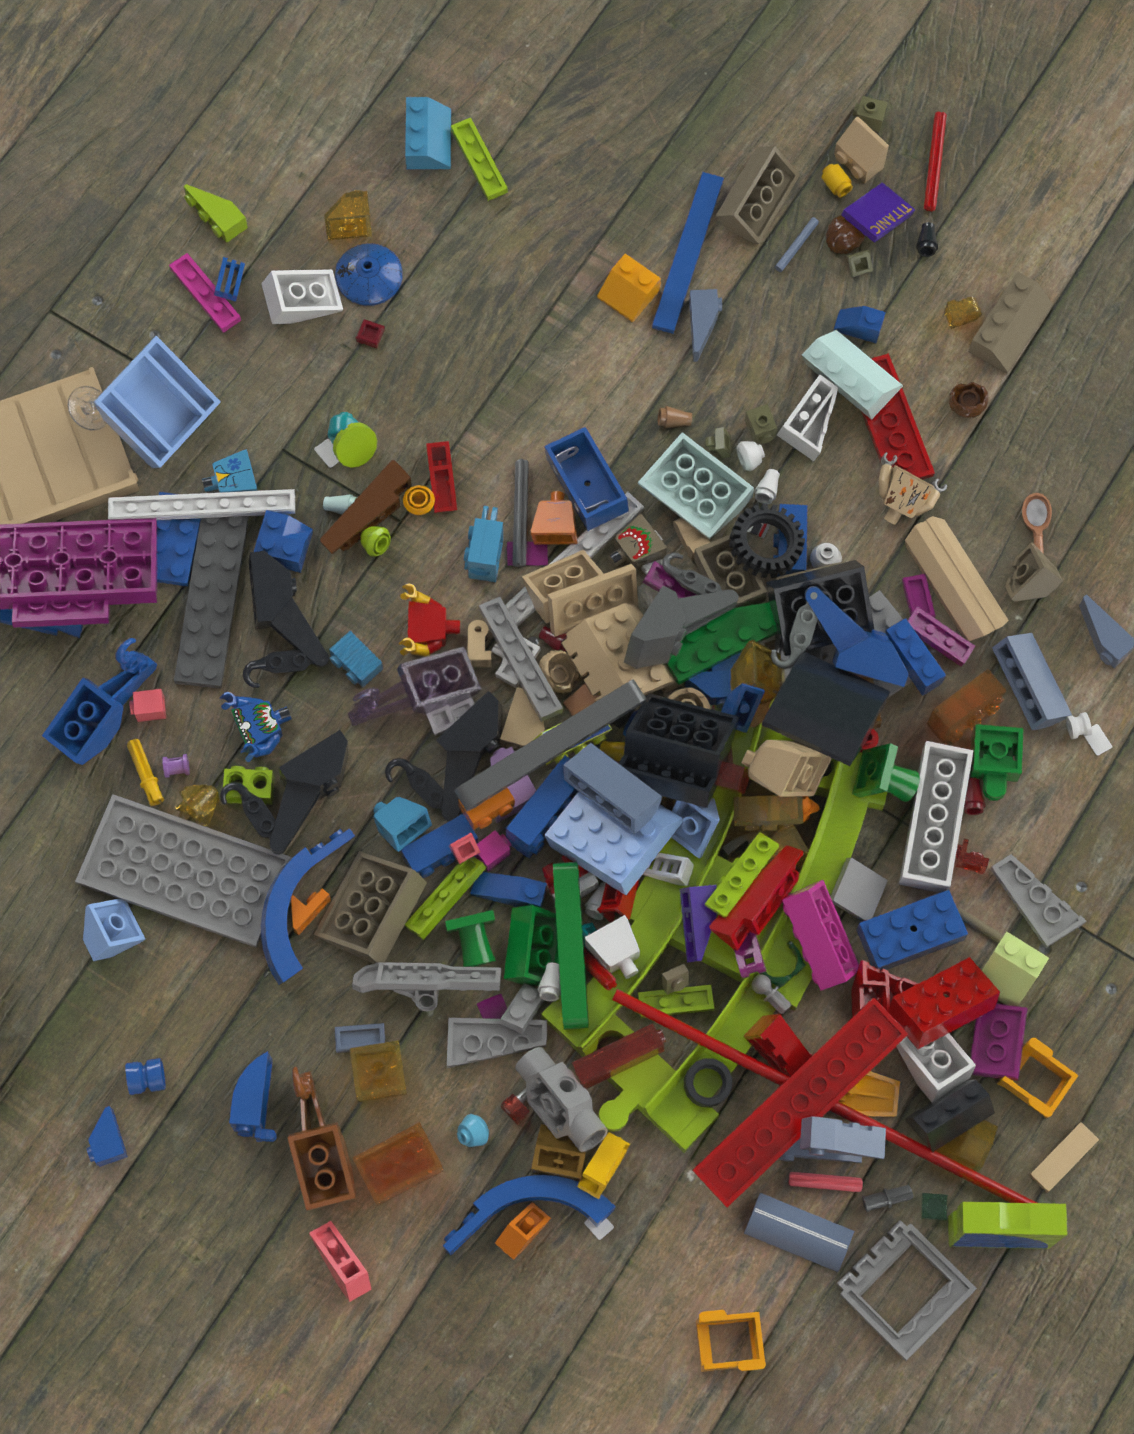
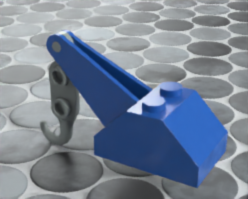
M811 586L805 591L807 602L798 609L790 634V658L784 662L780 661L776 656V650L773 649L771 658L775 666L781 669H788L795 665L800 655L810 645L817 620L819 619L836 647L832 659L836 668L905 687L909 673L886 633L874 629L872 633L865 632L818 587Z

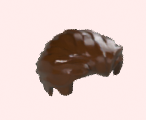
M840 215L831 221L826 233V243L831 251L838 254H847L858 248L866 236Z
M975 382L958 384L950 392V408L963 418L977 417L987 407L988 392L984 386Z

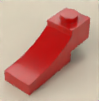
M449 441L426 443L431 489L435 497L434 513L457 510Z

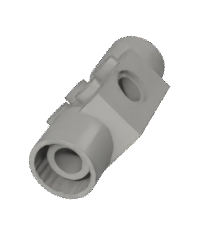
M542 1047L530 1050L517 1062L515 1069L526 1082L527 1102L556 1139L568 1135L580 1152H586L594 1148L605 1138L608 1129L594 1113L592 1098L589 1092L582 1087L575 1078L574 1073L563 1062L555 1064Z

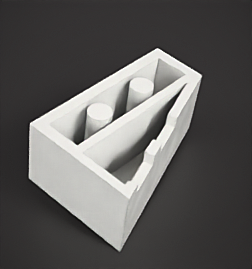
M819 375L782 426L777 436L815 461L821 453L823 439L827 431L838 387L822 375Z

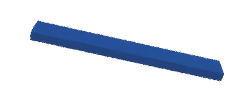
M702 172L652 324L653 329L671 334L675 332L723 184V177Z

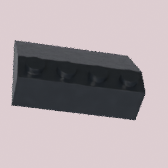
M856 560L766 582L770 607L785 656L791 655V630L798 609L807 602L805 591L811 586L818 587L865 632L872 633L874 629L865 568ZM819 619L817 620L811 643L804 651L833 644Z

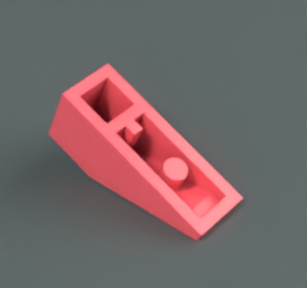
M332 1221L309 1233L337 1285L349 1302L372 1290L368 1272Z

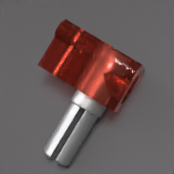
M526 1088L517 1096L511 1094L503 1101L500 1107L517 1125L530 1112L523 1105V1102L527 1099Z

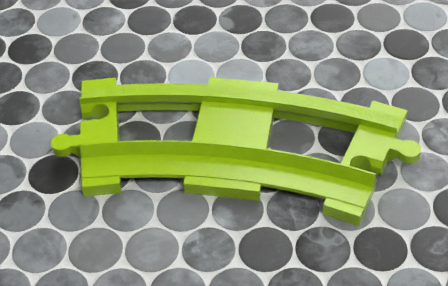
M762 723L758 724L755 728L749 727L747 733L736 730L732 743L735 778L719 780L712 798L715 799L720 820L701 858L696 857L672 837L659 852L690 859L694 868L688 885L681 886L645 876L636 891L631 917L628 922L632 924L631 929L640 950L639 958L633 961L639 972L628 979L625 978L621 969L611 973L616 978L615 982L617 983V987L612 988L611 991L606 990L594 977L586 985L589 1028L564 1030L561 995L557 1001H553L541 1014V1018L547 1020V1024L587 1060L597 1050L599 1042L605 1037L613 1036L622 1040L626 1051L620 1058L611 1061L602 1071L605 1079L620 1094L615 1100L607 1101L602 1105L599 1119L608 1131H620L628 1123L629 1115L638 1109L683 1153L719 1117V1114L712 1107H700L687 1097L684 1090V1077L687 1070L696 1061L705 1058L716 1059L722 1062L729 1069L730 1074L738 1064L698 1044L683 1064L675 1071L616 1015L623 1005L613 1001L612 998L617 989L631 996L668 944L686 953L680 889L707 885L717 886L723 875L726 876L730 871L732 863L718 856V853L735 816L747 779L753 780L748 776L749 767L741 763L747 750L755 752L767 740L794 741L769 728L762 727ZM860 752L851 766L832 758L830 761L831 773L828 776L822 777L814 795L826 797L827 801L815 837L799 874L798 882L793 887L791 894L823 879L831 896L846 858H851L867 807L881 811L884 808L887 792L861 798L852 795L862 756ZM655 859L649 869L653 868ZM664 862L661 863L659 871L662 870ZM671 864L669 873H671V871H672V868H673V865H672V864ZM782 902L762 932L757 935L766 966V972L772 977L787 976L796 967V957L786 943L791 941L799 949L806 967L782 988L777 989L791 1003L789 1009L795 1011L812 980V969L809 962H806L803 957V948L800 941L794 936L793 924L790 917L785 914ZM711 931L701 962L741 982V984L706 1034L746 1054L752 1045L744 1038V1035L763 1015H773L776 1009L767 1000L764 1001L767 997L765 994H758L752 989L753 978L760 974L754 972L750 974V977L742 978L734 950ZM754 957L745 959L746 964L755 962ZM771 983V987L775 989L777 986ZM705 1068L696 1073L693 1085L699 1095L711 1098L722 1086V1079L717 1071Z

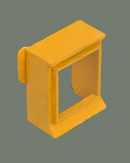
M1031 1038L1023 1045L1020 1070L1031 1056L1062 1078L1046 1104L1006 1076L1002 1077L997 1084L1006 1088L1047 1119L1052 1116L1078 1075L1052 1057V1049L1038 1039Z
M724 1310L703 1311L699 1314V1318L696 1320L701 1372L738 1368L740 1371L760 1370L766 1366L759 1312L727 1315ZM748 1322L752 1360L713 1363L709 1325Z

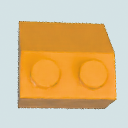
M624 254L611 269L597 298L631 322H634L660 291L661 278L627 254Z

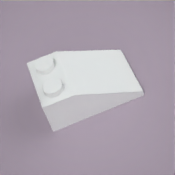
M333 270L271 271L262 282L272 324L297 323L342 312L343 310Z
M949 1033L920 1049H917L907 1036L896 1046L916 1084L932 1103L970 1079L976 1067L974 1062Z

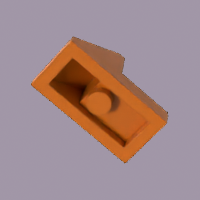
M323 888L318 893L315 891L310 895L306 906L294 895L291 896L293 929L298 936L331 901L330 894Z

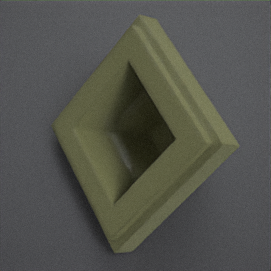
M869 250L848 256L851 277L873 271Z

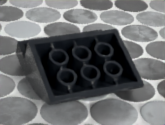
M803 652L776 695L762 722V726L851 766L867 742L877 717L884 708L891 691L848 671L836 668L834 665L809 653Z
M648 693L646 696L647 700L642 703L626 731L624 755L619 764L659 795L707 808L725 767L740 717Z

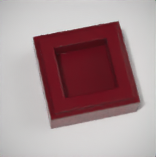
M364 319L356 335V342L377 349L384 334L385 326Z

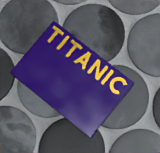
M882 182L845 208L841 215L875 243L911 217L915 209Z

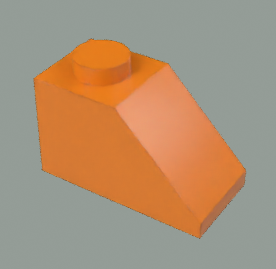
M532 1202L507 1225L495 1244L514 1260L526 1249L551 1218Z

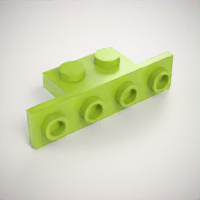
M759 832L742 856L734 860L729 873L721 877L716 890L706 901L705 906L726 918L778 850L779 844Z

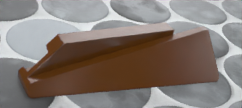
M391 460L320 538L321 544L331 554H334L339 548L343 551L350 549L361 540V534L365 529L371 526L377 527L401 507L398 496L412 487L411 477L395 460Z

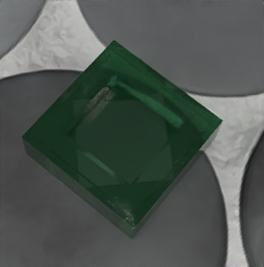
M922 1193L921 1219L946 1221L948 1195Z

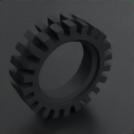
M758 504L754 505L751 510L747 508L738 517L729 537L731 539L729 547L733 548L731 554L733 557L738 556L736 563L740 565L743 562L745 564L743 570L746 572L749 568L753 569L751 575L756 576L758 572H761V578H766L768 574L771 575V578H776L778 573L782 576L787 570L790 571L804 549L805 538H802L804 531L803 529L798 530L801 525L800 522H793L795 516L792 513L787 517L785 515L787 510L784 508L780 512L776 511L778 505L774 504L771 509H768V504H762L761 508H759ZM761 523L773 525L784 534L787 541V551L777 558L761 557L750 548L747 542V531L752 526Z

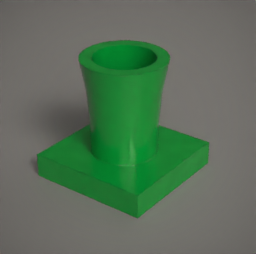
M889 743L865 749L862 752L852 795L861 798L889 792L902 802H907L915 795L918 789L920 775L917 771L894 765L898 749L896 745Z
M493 910L445 921L447 934L456 931L459 933L463 967H476L496 961L484 926L494 923L495 916Z

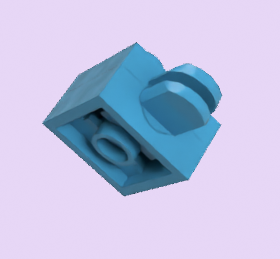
M484 506L481 519L475 518L474 526L469 527V545L465 548L464 569L468 570V577L470 579L496 582L504 541L503 522L497 521L498 507H493L491 519L488 520L489 506Z

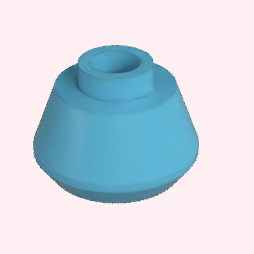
M468 1114L458 1126L457 1138L461 1144L475 1147L483 1146L487 1143L489 1129L480 1116Z

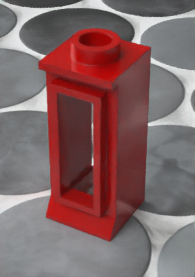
M639 879L627 895L606 883L601 905L597 911L609 922L614 921L615 911L620 916L626 915L627 919L630 920Z

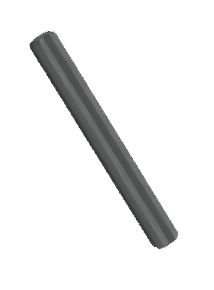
M523 459L515 462L513 566L518 568L526 566L529 462Z

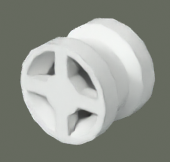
M1086 712L1080 713L1078 717H1066L1067 730L1071 739H1076L1079 735L1089 736L1092 734L1090 719Z

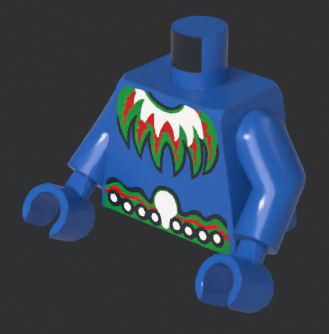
M225 692L219 698L227 701L221 705L223 710H227L231 706L233 707L231 711L245 743L240 753H248L245 760L250 762L253 757L271 754L283 736L279 725L292 720L287 706L273 711L269 701L234 696L231 692Z

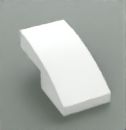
M472 697L452 706L447 704L426 713L435 736L443 734L475 704Z

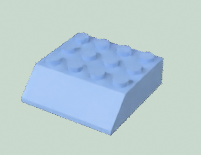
M155 336L95 399L94 404L103 420L151 468H160L221 401Z
M578 792L545 833V837L551 848L571 861L578 862L579 866L624 895H627L684 820L660 804L648 823L634 834L581 792Z

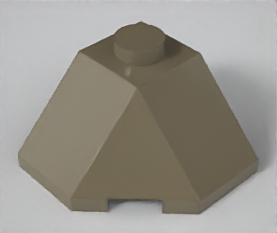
M1031 542L1015 558L1013 563L1015 571L1013 577L1007 579L1005 588L1011 600L1021 601L1047 597L1058 588L1063 580L1057 568Z

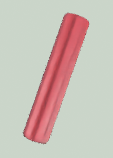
M790 1172L788 1178L789 1185L795 1187L861 1192L863 1187L862 1179L857 1177Z

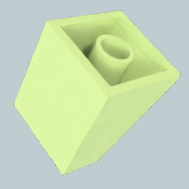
M1006 932L982 971L1000 991L997 1001L1004 1005L1019 1006L1049 958Z

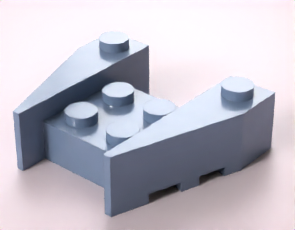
M813 1116L802 1118L801 1138L779 1160L794 1161V1158L862 1163V1157L884 1159L886 1128L862 1126L859 1123L853 1122L846 1124L842 1123V1120Z

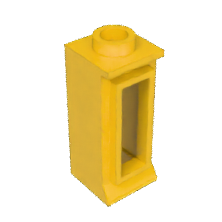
M608 1132L583 1172V1177L577 1187L599 1199L624 1159L630 1144L621 1137Z

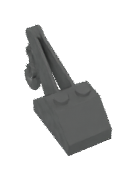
M679 553L667 554L662 561L665 572L674 577L683 588L697 595L678 599L675 591L662 586L631 634L624 663L636 669L668 663L672 655L677 656L683 645L681 641L684 636L734 609L739 598L738 594L734 590L722 591L717 582L693 570H682L673 567L670 564V560L673 558L682 559L683 555Z

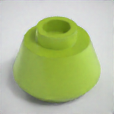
M371 526L361 534V545L367 554L372 557L382 555L390 545V533L385 527Z

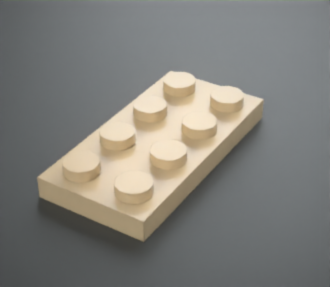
M630 564L547 594L550 628L553 635L558 636L569 632L585 619L626 603L638 606L636 568Z

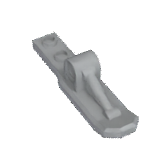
M378 962L364 966L355 973L352 987L361 993L373 990H394L396 993L412 998L420 1010L428 1012L437 1007L439 990L500 991L501 968L452 967L441 963Z

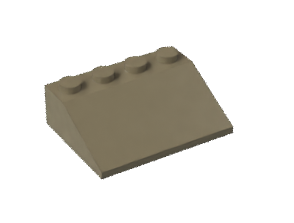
M359 851L317 927L314 936L373 964L385 962L427 882L414 869Z

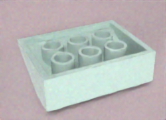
M683 432L638 482L641 487L709 540L740 513L753 498L754 492L753 486Z

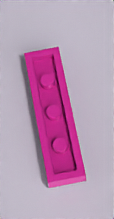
M188 253L169 265L173 274L223 333L241 321L240 315L225 298L214 295L215 285Z

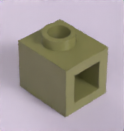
M862 96L860 104H855L852 116L859 117L873 131L880 132L888 102Z
M768 404L746 411L744 421L753 442L764 444L772 441L776 437L777 426Z

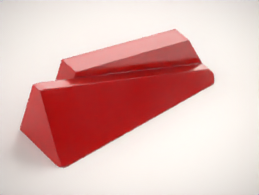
M788 845L785 846L759 873L728 916L723 918L719 915L709 925L710 930L736 951L739 950L749 931L759 935L780 907L783 899L788 896L798 882L800 872L796 871L795 867L803 856V850Z

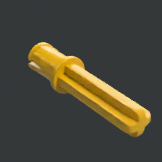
M133 739L128 741L127 748L140 777V787L144 789L150 806L161 804L164 798L157 784L159 780L153 775L140 740Z

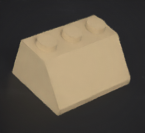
M582 550L522 576V580L535 610L547 624L550 622L547 594L602 575L603 572L589 555Z

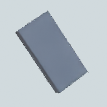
M384 1023L335 1027L336 1053L386 1049Z

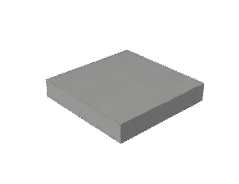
M846 858L830 897L833 904L863 922L873 917L888 880L855 859Z

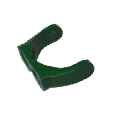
M788 941L786 944L796 957L794 971L784 977H772L767 972L760 973V975H766L771 983L779 987V989L806 967L799 949L791 941Z

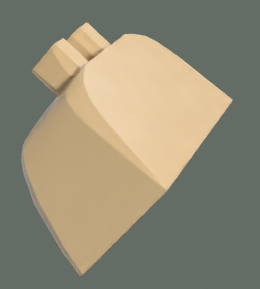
M767 740L755 752L747 750L741 763L749 767L748 776L780 797L814 796L832 758L796 741Z

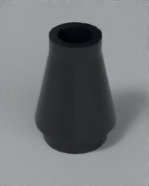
M931 222L922 224L916 244L918 253L924 257L933 256L938 250L935 225Z

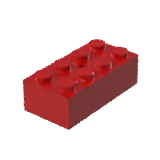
M969 957L894 996L888 1013L908 1033L907 1038L917 1049H920L995 1009L1000 991Z

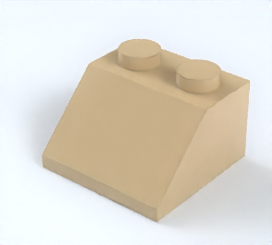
M856 117L836 143L834 155L839 163L844 164L850 169L855 178L860 179L865 184L884 168L889 145L864 121Z

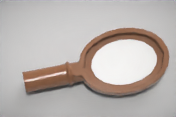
M1033 493L1026 497L1023 503L1022 518L1026 527L1033 531L1034 544L1044 554L1042 531L1050 524L1052 508L1046 496L1040 493Z

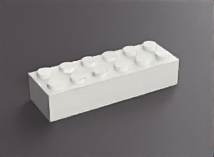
M929 741L925 742L918 772L920 782L914 795L899 885L938 893L949 890L973 750Z

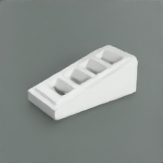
M658 853L655 857L653 868L649 869V865L642 875L687 886L694 865L689 858ZM664 862L662 870L659 871L661 863ZM671 864H672V865H673V868H672L671 873H669V870H670V867H671Z

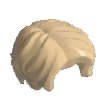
M561 650L550 651V653L544 655L540 660L539 667L553 692L570 693L573 683L578 679L580 673L572 661L573 658L567 652Z

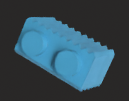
M351 631L329 649L331 662L338 669L343 667L348 672L346 673L347 678L354 685L359 683L362 687H365L369 681L383 670L381 660Z

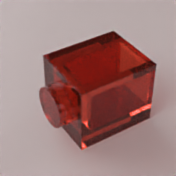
M722 761L715 785L721 789L745 794L749 779L748 769Z

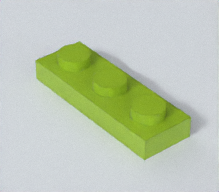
M711 985L685 987L668 995L664 990L638 992V999L668 1015L714 1011Z

